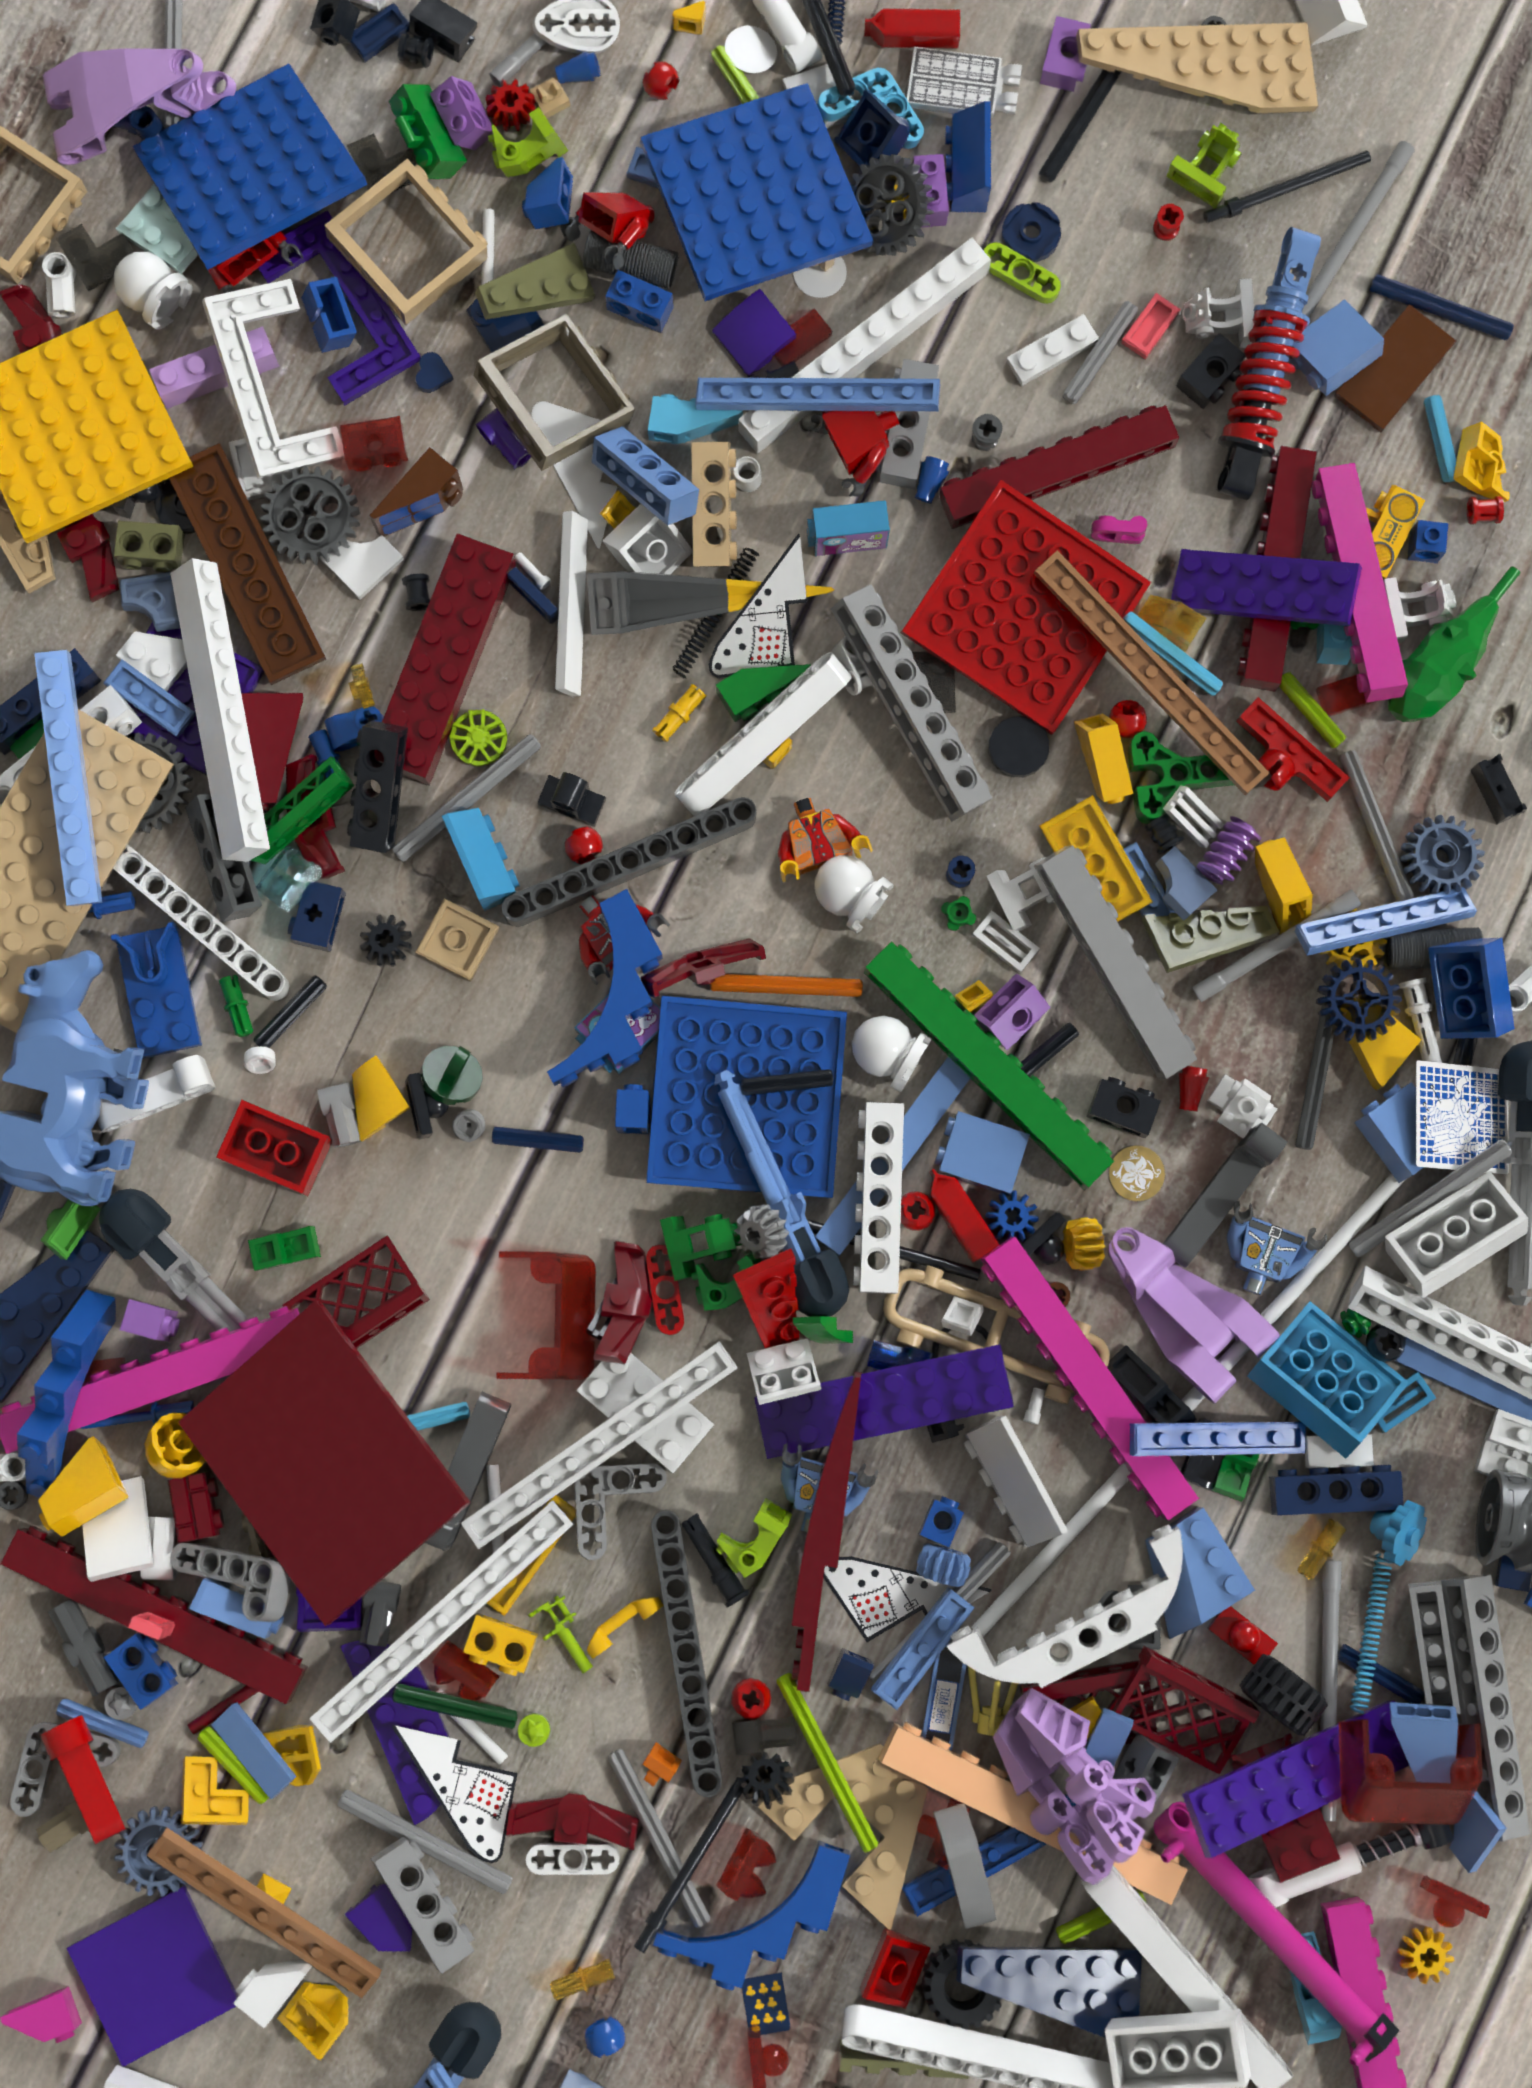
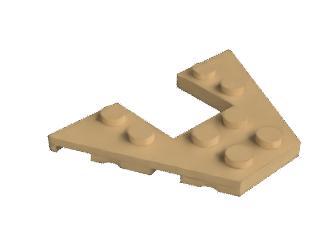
M879 1743L836 1760L866 1820L883 1835V1838L878 1842V1846L867 1854L844 1880L842 1886L890 1931L928 1787L882 1764L878 1758L884 1746ZM820 1766L794 1776V1783L789 1785L792 1789L791 1795H782L783 1805L778 1804L775 1800L772 1801L770 1810L766 1808L764 1802L759 1806L794 1841L834 1797Z

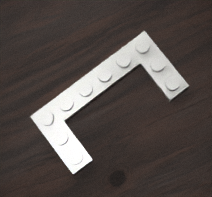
M291 279L203 298L204 310L257 478L344 458L346 455L337 426L279 439L243 323L293 313L300 309Z

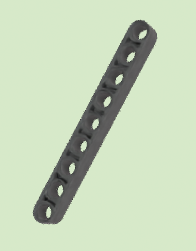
M736 798L514 893L503 901L502 913L506 921L512 926L520 927L583 901L592 895H597L750 829L756 822V806L749 798ZM742 807L747 808L751 812V816L747 820H739L734 815L735 811ZM714 819L719 820L723 824V828L718 832H710L706 828L707 823ZM686 831L691 832L695 836L694 841L687 845L680 843L678 840L679 835ZM655 844H663L667 851L664 855L657 857L650 853V848ZM626 856H634L639 860L637 866L631 869L623 867L621 863ZM598 868H606L610 871V876L604 881H598L593 877L594 872ZM578 880L582 884L581 889L576 893H569L565 890L567 882ZM550 892L553 894L552 902L548 905H540L537 903L539 894ZM514 904H521L525 907V911L520 917L515 918L509 915V909Z
M662 1510L653 1517L651 1529L692 1782L695 1791L700 1796L712 1797L720 1791L722 1774L681 1523L675 1512ZM664 1515L670 1516L675 1522L674 1530L668 1534L660 1532L657 1528L658 1519ZM673 1547L679 1551L680 1560L677 1564L668 1565L663 1561L662 1553L666 1548ZM678 1579L684 1583L685 1592L682 1596L674 1597L668 1593L667 1585L671 1580ZM684 1611L690 1616L691 1620L688 1627L679 1629L673 1624L672 1617L676 1612ZM684 1643L691 1644L696 1651L695 1657L688 1661L681 1659L677 1653L678 1647ZM687 1676H696L700 1680L701 1687L698 1691L688 1692L684 1689L683 1680ZM693 1708L702 1709L706 1714L705 1721L699 1725L691 1723L688 1718L689 1711ZM705 1740L711 1745L712 1750L707 1756L700 1757L696 1755L693 1746L697 1741ZM704 1773H711L716 1777L717 1783L713 1788L705 1789L699 1784V1777Z

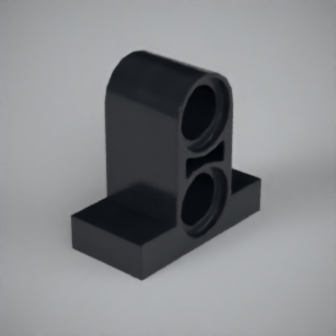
M563 772L560 779L548 775L537 803L539 806L595 827L606 797L590 791L589 784L584 779Z

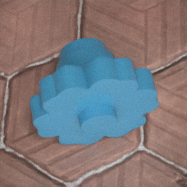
M1407 1500L1404 1506L1399 1505L1395 1512L1385 1510L1377 1511L1374 1514L1370 1523V1532L1375 1534L1378 1540L1383 1541L1382 1549L1385 1550V1560L1402 1566L1405 1560L1410 1561L1419 1548V1540L1425 1533L1427 1518L1424 1517V1507Z

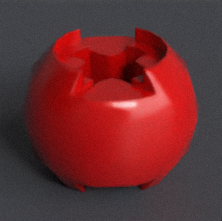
M656 61L653 63L655 65L650 72H646L643 77L644 91L656 100L669 99L667 98L672 89L676 90L679 84L678 72L672 64Z
M1134 700L1118 702L1113 706L1109 714V718L1117 723L1120 737L1133 738L1136 734L1142 732L1147 724L1145 708Z
M587 826L572 831V835L566 838L564 843L565 852L569 859L580 865L596 859L595 856L601 853L603 849L602 838L599 833Z
M911 1191L901 1197L900 1223L905 1228L912 1231H920L927 1228L933 1222L935 1205L927 1194L920 1191ZM914 1203H919V1208L924 1210V1215H919L917 1219H913L912 1213L907 1212V1208L913 1207Z
M743 1679L732 1690V1707L743 1718H760L770 1707V1690L759 1679ZM754 1690L760 1702L758 1704L753 1703L751 1707L746 1706V1700L742 1696Z

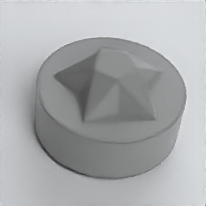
M463 1110L453 1120V1131L462 1141H474L483 1134L485 1120L476 1110Z
M124 1686L112 1689L105 1697V1711L113 1719H126L132 1716L138 1708Z

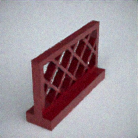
M387 1235L282 1306H287L290 1311L303 1301L313 1302L320 1300L323 1305L335 1307L333 1318L336 1322H338L341 1308L355 1310L354 1323L348 1327H340L357 1349L430 1299ZM387 1246L392 1253L389 1267L375 1265L376 1253ZM369 1258L368 1263H364V1262H363V1261H365L366 1259ZM396 1261L401 1267V1269L395 1268ZM356 1266L367 1268L363 1285L347 1282L350 1270ZM372 1269L388 1272L384 1289L368 1286ZM393 1273L406 1275L411 1285L400 1292L390 1290ZM343 1275L342 1281L336 1280ZM329 1284L340 1285L336 1302L321 1299L324 1287ZM346 1286L362 1289L358 1306L342 1303ZM367 1290L383 1293L381 1303L375 1309L363 1307ZM388 1294L394 1295L393 1297L387 1300ZM362 1312L367 1313L366 1315L361 1317Z
M1144 1646L1138 1656L1140 1662L1112 1711L1121 1714L1126 1704L1138 1701L1142 1715L1130 1718L1133 1719L1132 1730L1220 1775L1250 1722L1255 1723L1261 1712L1250 1700ZM1147 1672L1155 1677L1158 1687L1141 1692L1138 1683L1144 1673ZM1161 1680L1168 1684L1162 1686ZM1174 1689L1181 1690L1185 1701L1168 1706L1164 1692ZM1160 1694L1163 1708L1146 1713L1143 1699ZM1188 1694L1195 1698L1189 1700ZM1201 1703L1208 1704L1212 1715L1195 1720L1192 1706ZM1187 1708L1190 1722L1174 1727L1170 1713ZM1215 1708L1218 1709V1710H1220V1711H1222V1712L1216 1713ZM1166 1715L1169 1729L1157 1733L1152 1731L1149 1720ZM1228 1717L1239 1720L1234 1731L1222 1734L1219 1720ZM1144 1722L1145 1727L1140 1725L1139 1723ZM1214 1722L1217 1736L1201 1741L1197 1727ZM1193 1729L1196 1743L1184 1747L1179 1745L1176 1734ZM1171 1736V1737H1172V1741L1169 1740V1739L1166 1738V1737ZM1220 1743L1222 1752L1214 1763L1206 1759L1203 1748ZM1198 1750V1751H1199V1755L1196 1754V1753L1193 1752V1751Z
M1140 1660L1076 1670L1043 1688H1040L1038 1683H1019L1021 1694H1024L1030 1688H1033L1052 1700L1058 1699L1057 1703L1062 1705L1067 1697L1076 1696L1084 1701L1091 1696L1095 1698L1100 1691L1107 1690L1115 1696L1107 1709L1112 1711ZM1147 1672L1144 1673L1138 1683L1143 1685V1691L1151 1689L1149 1681L1151 1678ZM1121 1688V1690H1120L1119 1692H1116L1115 1690H1113V1689ZM1090 1693L1087 1698L1082 1695ZM1152 1696L1143 1699L1144 1705L1146 1704L1147 1713L1154 1711ZM1139 1702L1137 1705L1133 1703L1126 1704L1133 1709L1128 1718L1136 1717L1138 1713L1142 1715ZM1150 1719V1728L1157 1733L1156 1719ZM1130 1731V1735H1128L1124 1745L1131 1744L1136 1735L1134 1731Z

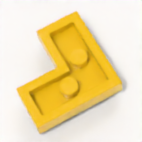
M185 1756L183 1759L181 1824L246 1825L248 1823L249 1794L247 1791L217 1789V1760L214 1757Z

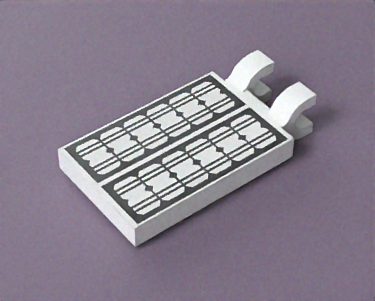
M914 47L907 100L914 109L952 114L983 101H991V119H994L995 111L1015 115L1018 93H1002L1003 84L1019 87L1022 65L1009 64L1002 67V58Z

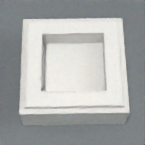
M954 1296L941 1320L942 1326L971 1336L984 1312L983 1305Z

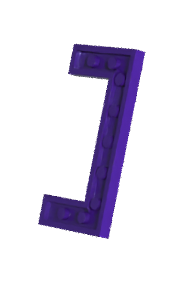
M326 210L284 235L287 238L286 242L296 245L303 255V259L297 252H292L288 258L294 264V267L287 264L282 257V250L278 248L279 253L261 265L258 270L267 284L319 254L333 277H337L343 293L378 346V348L327 377L345 406L420 362L421 357L390 307L327 238L325 224L333 218L329 211Z

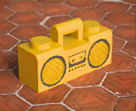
M1392 485L1387 493L1381 491L1373 506L1378 509L1377 512L1366 507L1368 519L1375 523L1371 532L1383 580L1387 578L1425 502V499L1396 485Z

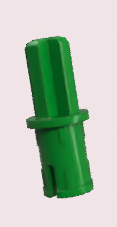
M229 975L218 981L226 1003L224 1010L229 1012L235 1035L245 1037L253 1033L246 1008L249 1003L247 1000H244L238 976L232 975L231 979Z

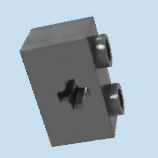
M1137 1732L1112 1779L1145 1778L1157 1795L1155 1805L1180 1759L1165 1746ZM1135 1787L1136 1796L1146 1802L1145 1793L1140 1788Z

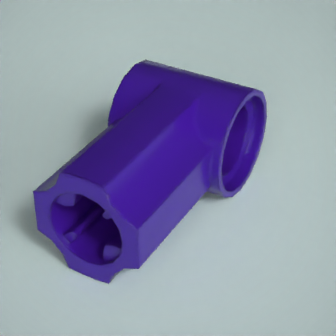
M497 408L476 424L483 438L491 446L495 445L514 469L522 467L530 460L531 455Z

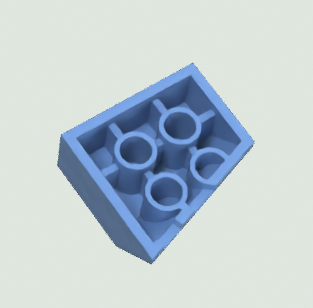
M1196 1507L1169 1524L1171 1529L1175 1527L1180 1529L1183 1548L1182 1570L1177 1589L1167 1609L1164 1611L1169 1639L1205 1623L1255 1591L1203 1507ZM1152 1535L1145 1539L1153 1575L1159 1574L1160 1578H1163L1166 1574L1149 1543V1540L1154 1538Z

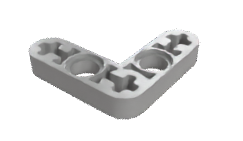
M658 1464L597 1466L589 1473H591L592 1478H597L598 1484L592 1486V1495L599 1494V1501L588 1499L581 1502L580 1494L587 1496V1488L585 1485L580 1484V1479L574 1482L577 1548L583 1558L586 1560H596L602 1557L606 1551L604 1495L653 1493L661 1490L667 1479L666 1472ZM633 1469H639L638 1476L648 1475L649 1469H654V1473L660 1475L661 1479L655 1482V1487H650L649 1482L645 1481L638 1482L640 1489H634L635 1476ZM616 1471H624L628 1474L630 1480L626 1488L617 1489L613 1486L611 1479ZM588 1504L595 1505L599 1509V1518L594 1523H587L581 1515L583 1507ZM600 1525L601 1533L594 1532L595 1542H600L601 1548L595 1550V1555H590L589 1550L583 1548V1543L589 1541V1532L582 1534V1527L594 1528Z
M41 1722L33 1725L27 1733L10 1800L12 1810L19 1816L27 1817L40 1809L53 1760H50L48 1753L47 1757L42 1754L30 1753L31 1749L35 1751L39 1748L40 1739L36 1738L35 1734L41 1732L43 1728L48 1731L60 1724ZM90 1732L94 1740L91 1746L98 1748L107 1743L108 1749L113 1751L112 1755L107 1756L105 1760L101 1759L102 1753L92 1751L98 1766L106 1767L113 1764L121 1754L119 1742L110 1736ZM44 1744L42 1745L41 1752H47ZM31 1760H37L43 1766L42 1775L38 1778L30 1777L27 1773V1764ZM22 1783L39 1784V1789L37 1787L32 1788L29 1796L34 1801V1805L24 1809V1803L19 1801V1797L27 1794L29 1785L23 1786Z

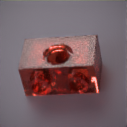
M400 416L340 425L344 457L349 470L354 469L357 472H364L370 470L372 466L384 465L386 467H395L402 464L403 461H409L404 428ZM378 441L382 443L378 450L371 451L367 449L372 442Z

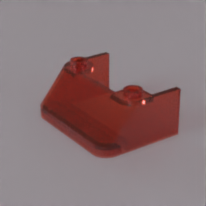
M499 1251V1258L502 1260L530 1261L531 1274L538 1282L555 1284L554 1347L538 1348L531 1354L528 1363V1373L496 1372V1379L584 1380L588 1378L595 1368V1360H593L595 1338L586 1334L587 1328L596 1314V1265L594 1261L583 1254Z
M1369 1720L1338 1722L1341 1807L1347 1819L1352 1822L1435 1825H1453L1462 1819L1483 1776L1480 1724L1458 1725L1456 1760L1450 1768V1783L1395 1781L1394 1767L1391 1760L1383 1754L1370 1753Z

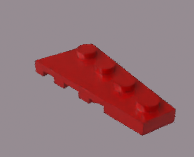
M791 1248L733 1274L764 1348L800 1340L799 1330L793 1324V1317H797L798 1300L795 1294L797 1279L794 1273V1265H796V1260Z

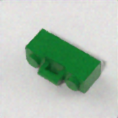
M402 84L390 98L389 103L392 113L396 116L395 123L407 147L413 149L417 164L425 171L428 179H451L467 160L460 146L454 144L430 95L432 92L430 85Z

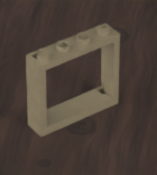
M567 314L477 360L474 377L541 471L593 444L594 437L628 425L633 416L635 408L629 401L630 396L623 393L612 371L605 368L600 361L597 350L587 343L579 326L576 327ZM560 340L610 409L612 415L565 441L552 446L503 378L500 371Z

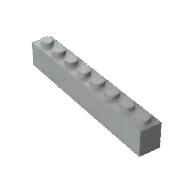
M1073 845L1064 846L1035 864L1034 867L1156 1076L1167 1079L1197 1060L1193 1052L1196 1050L1195 1045L1188 1035H1183L1178 1026L1180 1020L1172 1008H1167L1162 999L1165 997V994L1160 985L1155 981L1152 982L1149 977L1147 962L1141 955L1137 956L1131 945L1134 944V941L1125 928L1121 929L1117 922L1118 913L1109 901L1106 902L1100 893L1103 890L1101 883L1096 876L1090 875L1086 869L1087 860L1079 848L1075 849Z

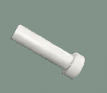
M521 552L515 556L516 562L533 578L539 590H544L549 586L551 579L547 575L543 576Z

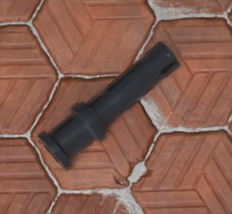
M697 1513L682 1522L681 1526L684 1527L712 1574L710 1577L712 1585H717L726 1602L724 1605L726 1608L751 1594L749 1589H744L723 1555H720L716 1550L717 1546L701 1521L699 1514Z

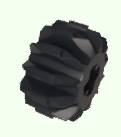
M378 915L376 919L378 925L374 926L372 922L368 921L366 926L371 932L360 933V937L367 940V942L360 945L362 951H369L366 956L368 961L371 962L377 958V965L383 967L386 959H388L391 967L396 966L394 957L397 955L403 961L407 959L402 949L412 950V944L405 941L412 937L411 931H403L406 927V923L403 920L395 924L396 918L394 915H390L386 923L383 917ZM387 935H389L393 942L387 943L383 947L380 939H386Z
M763 1751L761 1760L758 1761L755 1757L751 1756L752 1766H742L741 1770L745 1776L739 1778V1784L744 1788L742 1793L745 1799H752L753 1805L757 1808L764 1802L769 1810L772 1807V1801L776 1800L778 1804L783 1805L782 1795H791L792 1789L789 1785L795 1781L793 1774L789 1773L791 1770L790 1764L786 1761L782 1762L780 1755L777 1753L769 1759L768 1753ZM769 1777L770 1782L765 1783L764 1779Z

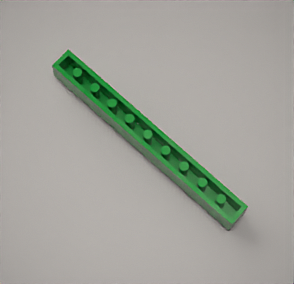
M891 941L865 967L864 974L928 1037L932 1038L931 1040L1025 1133L1030 1134L1029 1137L1084 1191L1089 1188L1114 1162L1110 1157L1112 1155L1111 1150L1101 1141L1096 1143L1088 1135L1090 1130L1079 1119L1073 1121L1065 1113L1068 1110L1067 1107L1058 1098L1054 1097L1051 1099L1043 1091L1045 1089L1044 1084L1034 1075L1029 1077L1021 1069L1023 1064L1016 1056L1011 1053L1006 1055L999 1048L1001 1045L1000 1041L991 1032L987 1031L984 1033L977 1026L979 1021L967 1009L962 1011L955 1004L957 1000L946 988L942 990L932 982L934 980L933 975L923 966L918 968L910 960L912 955L901 944L896 946Z

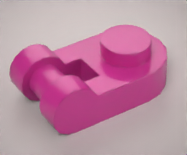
M1108 515L1100 516L1098 520L1092 523L1091 537L1103 542L1139 544L1144 540L1148 525L1147 520L1142 516H1135L1130 521L1117 520L1115 517Z

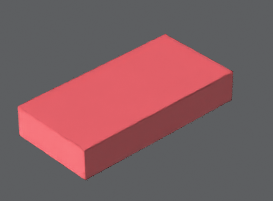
M1156 293L1123 337L1121 343L1146 360L1181 309Z
M145 1612L133 1616L128 1628L159 1640L170 1636L175 1624L165 1618Z

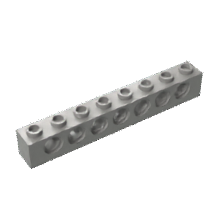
M870 584L842 598L831 608V611L950 821L952 822L991 800L992 796L989 793L987 783L981 779L972 757L966 752L960 742L956 729L951 726L944 713L942 704L936 699L928 685L926 676L918 668L913 659L912 651L905 645L898 632L896 623L890 618L884 608L880 595L875 592ZM865 618H866L867 620H869V622L871 623V625H869V624L866 622ZM880 645H882L885 648L886 652L882 650ZM911 698L916 702L917 706L912 703ZM926 725L930 727L932 733L928 731ZM941 751L946 755L947 760L942 756ZM956 778L960 780L962 786L958 784Z
M1467 1575L1441 1580L1471 1784L1507 1828L1498 1841L1530 1835L1491 1575Z

